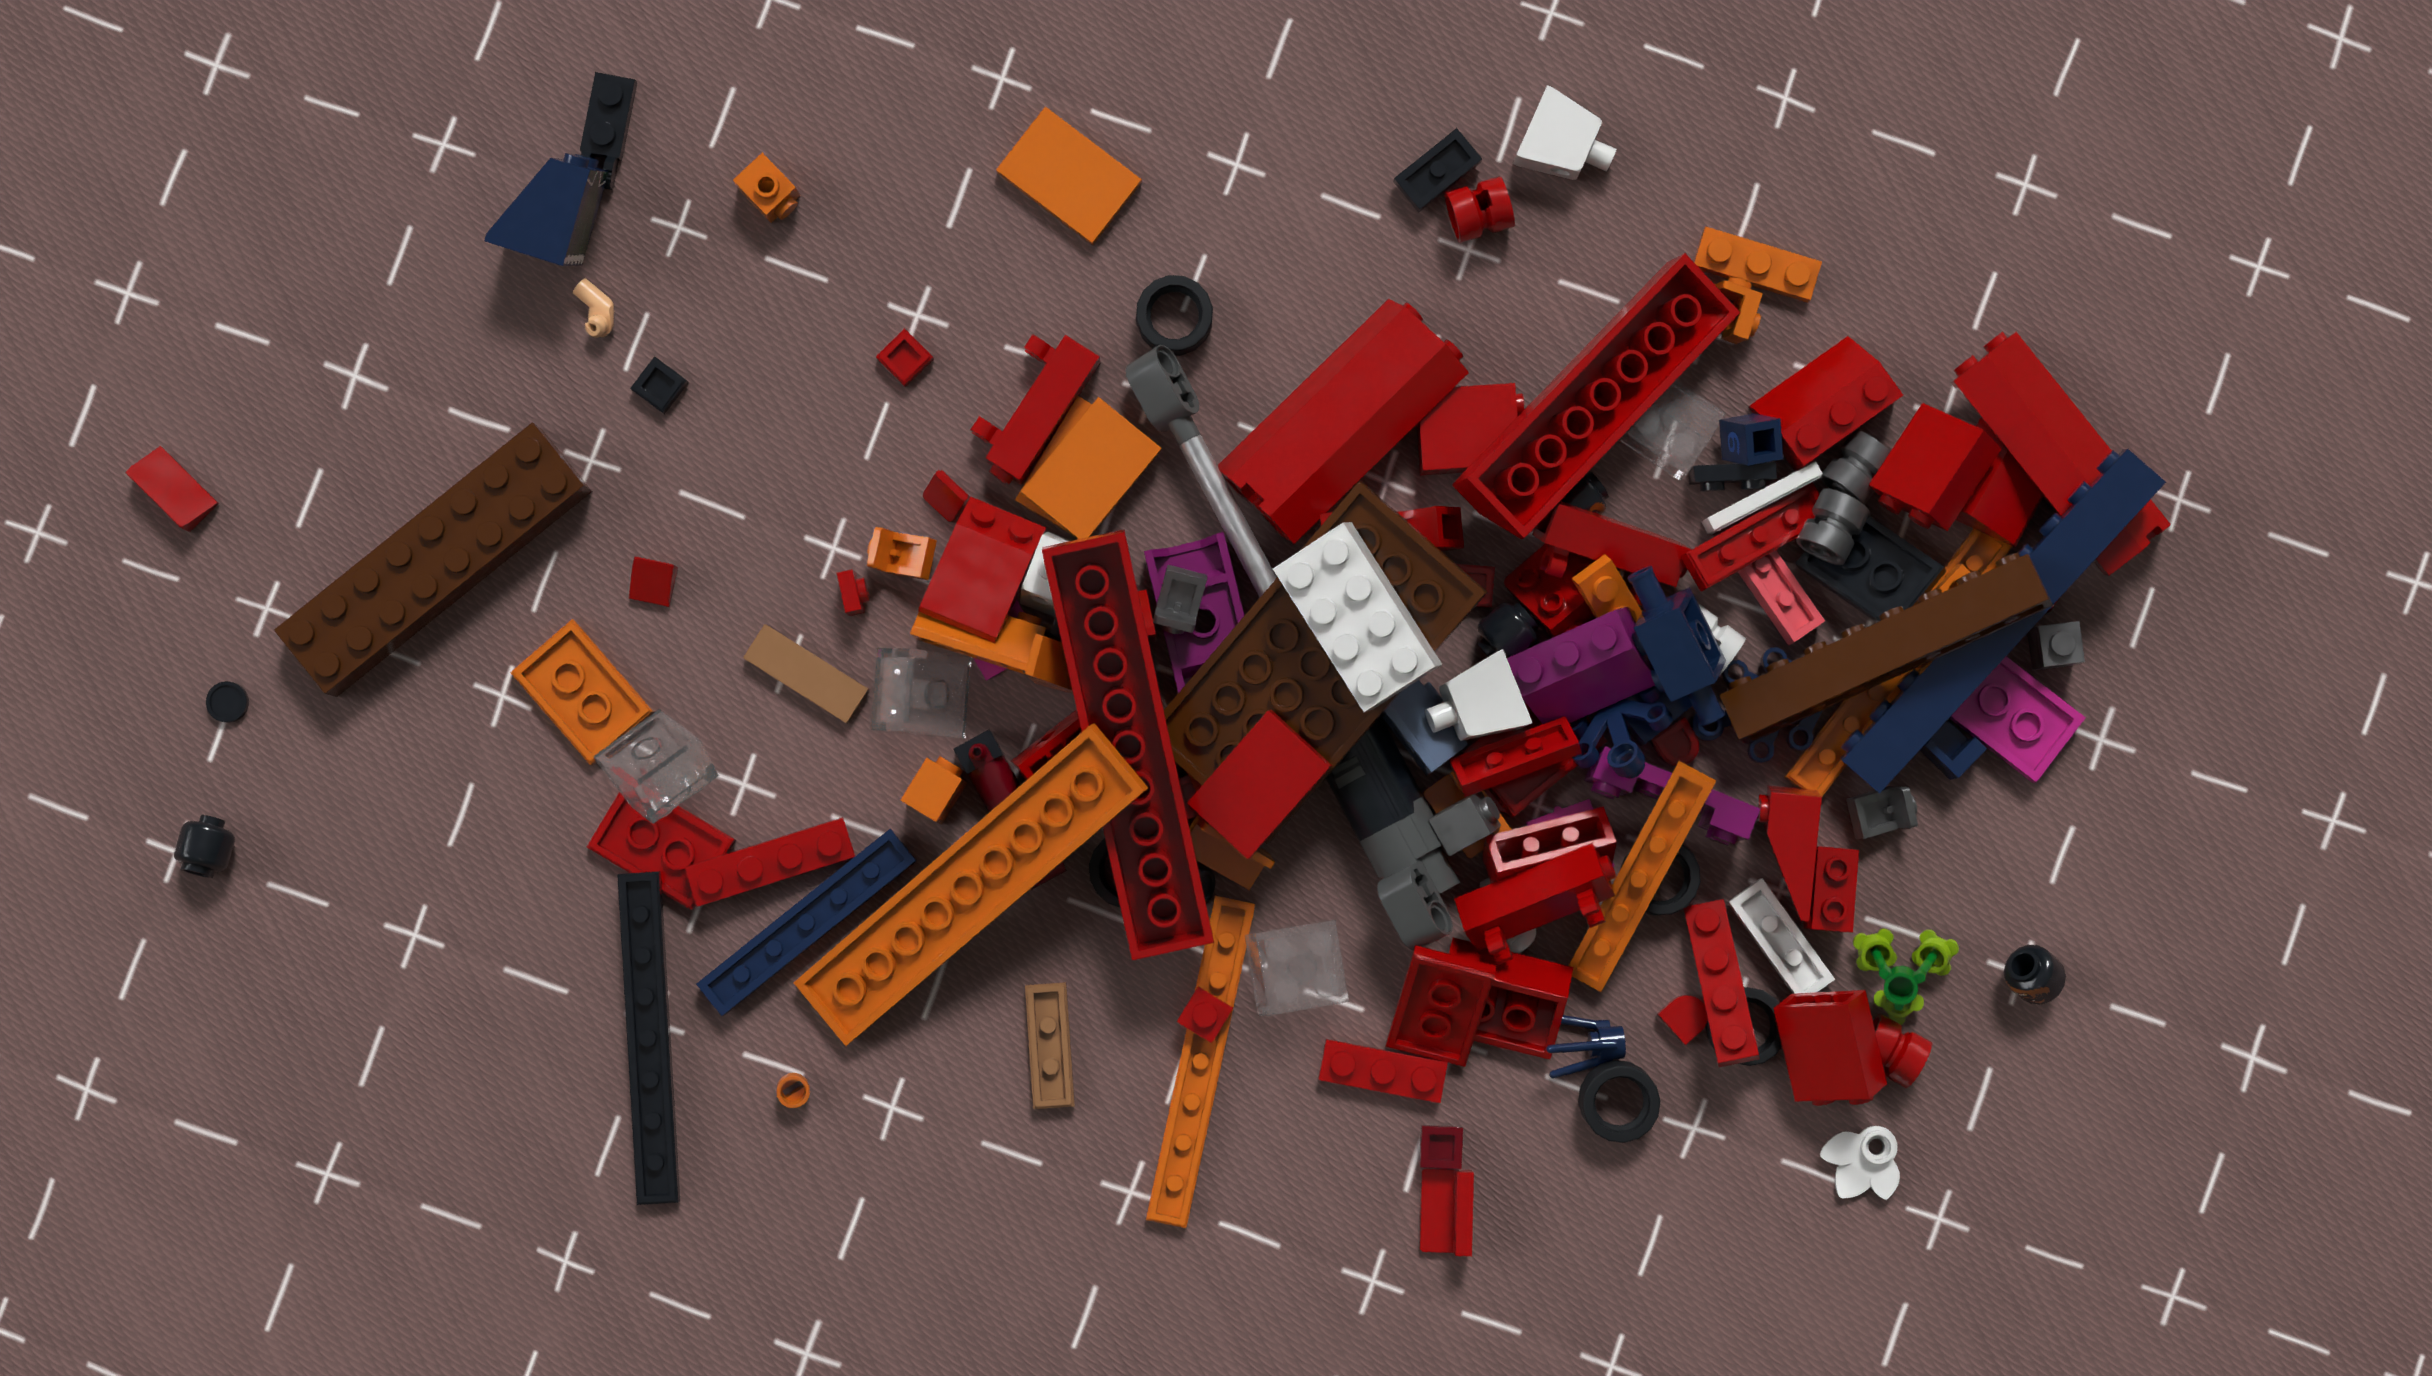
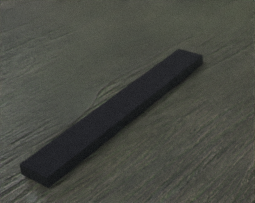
M661 871L617 874L637 1205L678 1203L680 1201Z

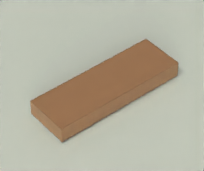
M767 624L763 625L743 657L751 664L847 724L869 692L868 688Z
M1067 982L1025 985L1033 1109L1074 1107Z

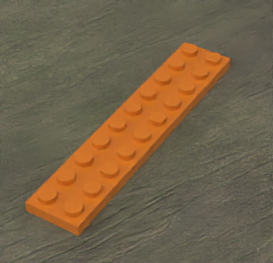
M1095 723L1091 724L794 982V985L843 1044L847 1046L1148 789L1147 785Z

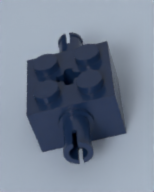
M1652 566L1634 572L1628 576V580L1631 582L1644 610L1634 626L1635 632L1632 634L1639 653L1642 656L1647 654L1654 668L1651 670V676L1659 692H1666L1670 702L1687 695L1700 720L1701 726L1717 721L1725 715V712L1721 708L1710 685L1717 681L1726 659L1690 587L1666 598Z

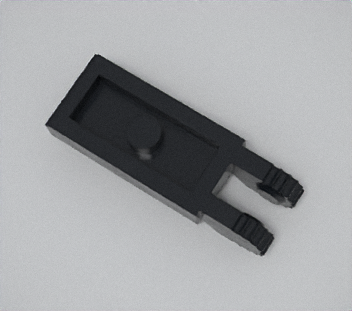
M595 72L580 152L581 155L593 159L594 156L606 158L603 170L608 171L604 189L612 190L618 163L623 158L637 81L631 78Z

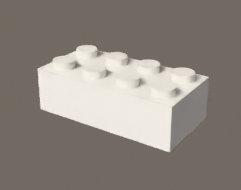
M1352 522L1341 523L1273 568L1363 712L1373 710L1442 665Z

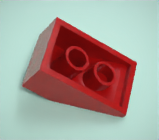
M970 496L953 529L918 611L995 643L1021 592L1022 584L1040 538L1046 531V527Z
M1767 785V795L1759 794L1757 807L1760 808L1757 819L1759 823H1764L1765 832L1800 920L1809 922L1822 796L1817 790Z

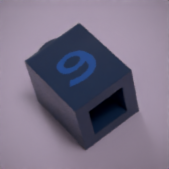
M1754 413L1719 420L1722 460L1749 466L1783 459L1780 418Z

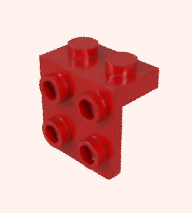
M1545 543L1505 578L1504 584L1507 590L1544 625L1550 638H1553L1595 619L1571 578L1596 560L1569 552L1566 570L1562 578L1546 574L1545 570L1539 569L1541 558L1549 544Z

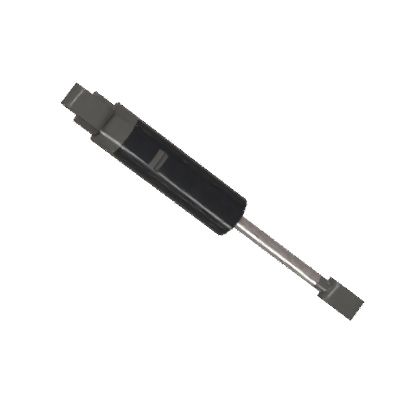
M1158 345L1126 366L1125 372L1128 382L1151 424L1161 432L1171 430L1256 592L1261 597L1277 577L1191 417L1199 411L1200 407L1196 393L1174 353L1168 347ZM1380 716L1326 780L1378 878L1384 877L1377 885L1381 903L1403 943L1410 950H1414L1415 945L1425 947L1452 932L1453 923L1451 916L1439 894L1460 882L1441 848V841L1429 822V819L1434 815Z

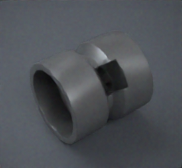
M1855 430L1841 448L1843 457L1839 459L1833 458L1820 478L1829 489L1845 493L1865 505L1875 492L1869 486V483L1890 453V450L1872 436Z
M1823 489L1812 508L1815 518L1806 520L1796 542L1803 550L1823 561L1835 565H1843L1855 544L1851 536L1860 534L1870 515V511L1864 504L1845 493L1833 489Z

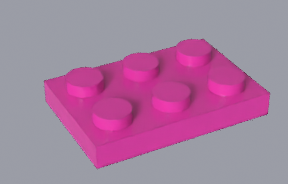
M2006 656L1949 719L1972 737H1976L1985 747L2029 781L2035 783L2086 717Z

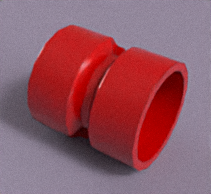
M1500 176L1478 182L1476 190H1471L1469 187L1464 186L1444 194L1451 226L1459 243L1480 238L1485 229L1496 233L1515 226L1511 200L1505 183Z
M1880 1013L1873 1019L1883 1067L1885 1068V1076L1902 1087L1908 1088L1914 1083L1925 1066L1933 1043L1916 1032H1907L1903 1035L1901 1024Z

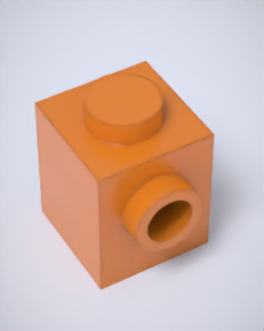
M763 152L733 179L737 188L770 223L777 217L780 220L786 218L798 205L796 200L800 197L797 188Z

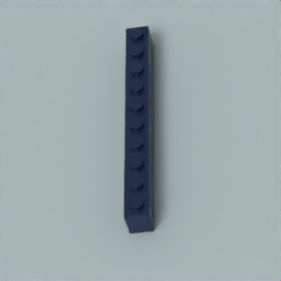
M2123 449L2119 454L2112 450L2096 467L2101 474L2089 486L2084 481L2069 496L2067 500L2072 504L2071 507L2061 517L2054 513L2039 529L2043 537L2033 548L2026 544L2018 552L2020 557L2028 554L2032 559L2053 605L2166 483L2165 480L2129 449ZM2051 607L1928 662L1919 672L1915 668L1910 670L1897 684V687L1902 691L1890 703L1885 698L1871 712L1869 718L1873 720V723L1863 733L1856 729L1842 744L1841 748L1845 753L1840 757L1841 760L1880 794Z

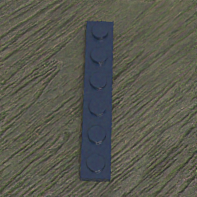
M890 828L696 983V985L719 1014L724 1016L917 860Z

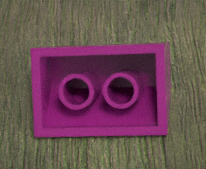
M1629 607L1611 611L1507 658L1523 700L1542 724L1564 716L1571 723L1655 686L1651 676V670L1654 668L1647 654L1642 656L1633 641L1632 634L1635 632L1634 626L1636 623Z

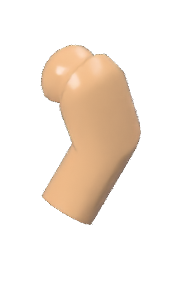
M584 278L574 288L573 294L589 307L588 323H585V330L592 337H605L614 326L613 301L589 280Z

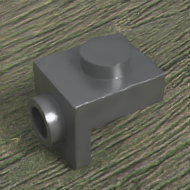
M1167 565L1153 622L1160 624V628L1169 633L1183 634L1184 631L1193 633L1208 575Z
M1888 786L1880 794L1875 790L1846 799L1856 839H1866L1898 828L1911 829L1918 826L1916 817L1917 804L1911 795L1909 787Z

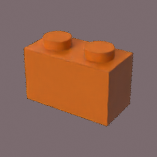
M941 756L938 757L936 762L926 757L902 796L901 801L933 821L943 824L967 785L966 781L959 778L964 770Z

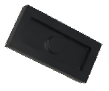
M1456 128L1397 175L1393 182L1419 213L1482 162V158Z
M1765 462L1749 466L1743 464L1695 465L1688 468L1689 485L1700 484L1701 492L1725 490V483H1741V490L1764 489L1766 487L1765 481L1777 479L1776 462Z

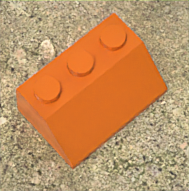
M919 612L910 634L916 640L1025 675L1035 633L1047 637L1048 630L1040 626L1041 618L1019 612L1017 618L1008 616L995 643Z

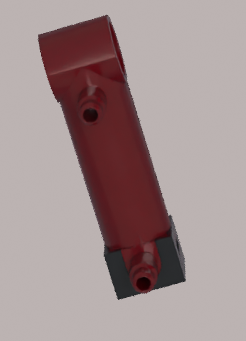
M990 729L953 749L988 813L1021 786ZM1064 863L1059 864L1030 890L1066 872L1067 869Z

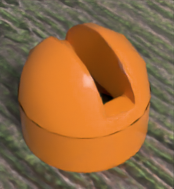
M798 1073L784 1075L777 1084V1098L782 1105L788 1108H798L804 1105L810 1095V1086L807 1079ZM797 1081H800L803 1084L795 1088L793 1091L789 1092L787 1095H785L783 1092L784 1089L793 1085Z

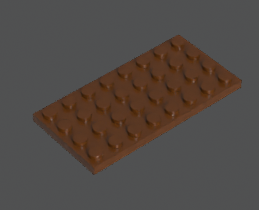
M1361 481L1357 483L1303 547L1305 548L1341 523L1352 522L1435 653L1488 593ZM1277 577L1164 709L1175 762L1201 785L1205 783L1270 709L1333 765L1266 840L1265 843L1269 844L1401 692L1373 710L1363 712Z

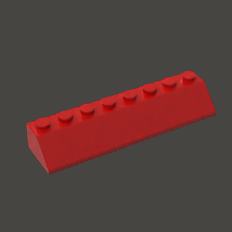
M1686 253L1668 261L1461 474L1452 486L1480 515L1518 538L1524 539L1740 314V311Z

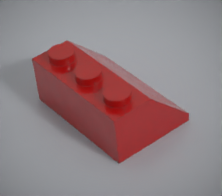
M1847 336L1752 403L1749 408L1753 414L1781 419L1783 455L1796 472L1903 396V393L1882 364Z
M1980 418L1976 427L1985 430L2002 449L1955 520L2016 547L2044 495L1985 421Z
M1453 937L1449 954L1496 966L1495 977L1474 1041L1551 1060L1552 1053H1548L1546 1048L1549 1045H1555L1569 995L1574 967L1511 952L1512 960L1497 965L1494 955H1490L1488 948L1477 951L1470 941Z

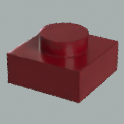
M1421 1125L1419 1167L1462 1169L1463 1127Z

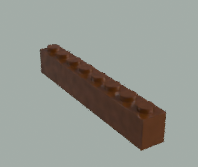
M2019 553L2005 556L1995 563L1997 568L1982 575L1980 571L1968 573L1956 581L1958 586L1943 593L1941 589L1929 591L1918 598L1919 604L1906 610L1902 606L1892 608L1879 616L1881 621L1865 628L1864 624L1855 625L1841 633L1842 639L1829 645L1825 641L1813 644L1803 650L1804 656L1790 663L1788 659L1779 660L1765 668L1766 674L1753 680H1751L1750 676H1746L1731 682L1727 686L1729 691L1720 694V698L1738 739L1745 744H1749L2053 606L2032 559L2028 554L2021 557Z

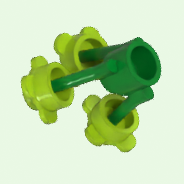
M1880 929L1877 933L1870 935L1859 933L1853 939V945L1858 950L1859 956L1856 960L1857 967L1862 971H1879V976L1885 980L1884 991L1879 990L1875 993L1874 1003L1878 1007H1883L1888 1013L1889 1018L1901 1025L1905 1022L1906 1016L1913 1011H1920L1924 1006L1923 997L1917 994L1918 984L1925 981L1927 973H1936L1940 976L1947 975L1951 971L1950 961L1952 956L1956 955L1959 951V946L1955 940H1945L1938 937L1933 930H1924L1919 936L1921 941L1919 948L1912 953L1913 962L1920 968L1917 971H1913L1906 966H1896L1890 969L1889 967L1897 960V955L1891 946V942L1894 939L1892 932L1888 929Z

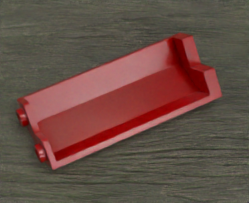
M1390 299L1385 301L1217 465L1231 488L1241 498L1252 504L1278 534L1293 544L1320 519V514L1326 513L1469 374L1468 370L1460 362L1464 357L1461 351L1451 341L1446 339L1443 342L1421 322L1423 318L1417 310L1407 302L1401 305Z
M2001 332L1983 346L1988 353L1979 361L1972 355L1953 370L1958 377L1951 384L1955 389L1958 388L2058 514L2062 516L2072 505L2067 500L2069 496L2084 481L2089 486L2101 474L2096 467L2112 450L2020 335L2015 332L2007 337L2004 332ZM2150 499L2101 552L2094 563L2105 576H2110L2144 550L2151 543L2150 540L2153 537L2159 535L2171 525L2170 522Z

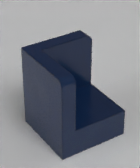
M1947 720L1920 751L1949 780L1959 778L1987 748L1976 737L1970 739L1965 737Z

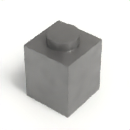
M2079 621L2037 626L2027 633L2032 671L2073 666L2085 662Z
M1482 791L1467 796L1429 819L1431 826L1449 856L1490 835L1501 826L1498 820L1500 815L1497 806L1490 797H1485Z

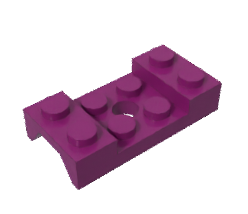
M1224 532L1170 548L1144 551L1156 604L1167 565L1208 575L1198 611L1205 610L1214 616L1216 621L1214 628L1208 633H1198L1194 630L1193 633L1184 631L1183 634H1173L1163 630L1178 693L1244 617Z
M1604 746L1602 752L1598 751L1599 758L1593 766L1588 768L1584 781L1593 784L1590 791L1614 800V797L1619 798V795L1623 796L1632 793L1635 784H1637L1636 792L1658 800L1672 774L1645 762V768L1639 776L1632 779L1620 777L1607 761L1611 748ZM1712 789L1699 812L1702 814L1698 827L1708 830L1705 837L1726 846L1729 844L1735 845L1737 841L1749 840L1760 808Z

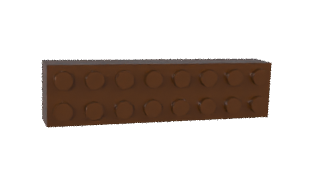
M532 422L275 628L274 631L321 690L327 695L338 697L593 491L545 432Z

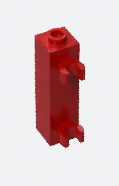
M1032 334L1024 346L1025 352L1046 365L1003 431L980 416L970 429L972 434L992 445V448L985 457L987 463L992 466L989 473L1010 485L1012 480L1021 485L1023 484L1077 396H1080L1101 364L1100 356L1067 335L1063 337L1057 348L1054 349L1045 341Z
M1562 501L1542 519L1532 533L1533 536L1542 542L1549 544L1548 549L1541 558L1539 569L1545 570L1546 574L1562 578L1566 570L1569 552L1593 560H1597L1605 554L1613 561L1617 568L1632 573L1652 566L1659 582L1674 587L1677 586L1679 578H1682L1688 570L1680 556L1691 549L1682 543ZM1630 583V592L1632 593L1636 602L1639 605H1642L1632 584Z
M1590 843L1454 898L1464 932L1475 949L1480 951L1488 948L1490 955H1494L1495 962L1499 965L1513 959L1507 939L1580 910L1583 917H1586L1590 928L1606 922L1599 903L1615 896L1610 880L1617 878L1609 856L1601 857L1594 844Z

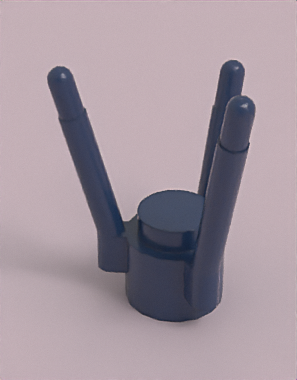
M1563 1015L1561 1024L1593 1029L1595 1032H1588V1041L1562 1043L1549 1045L1546 1048L1548 1053L1589 1051L1590 1057H1595L1550 1071L1549 1076L1553 1079L1594 1068L1613 1059H1624L1626 1054L1625 1034L1622 1026H1610L1609 1020H1590Z

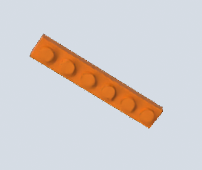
M1678 761L1617 874V878H1615L1612 884L1615 896L1604 900L1601 904L1606 922L1588 928L1568 965L1574 967L1572 977L1602 992L1716 783L1715 779Z

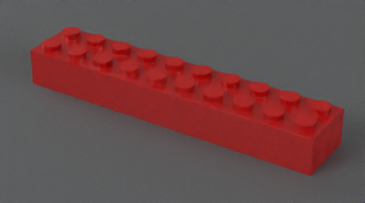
M1125 529L1042 547L1044 564L1081 731L1083 732L1087 727L1095 723L1148 787L1144 793L1103 827L1132 961L1214 943Z

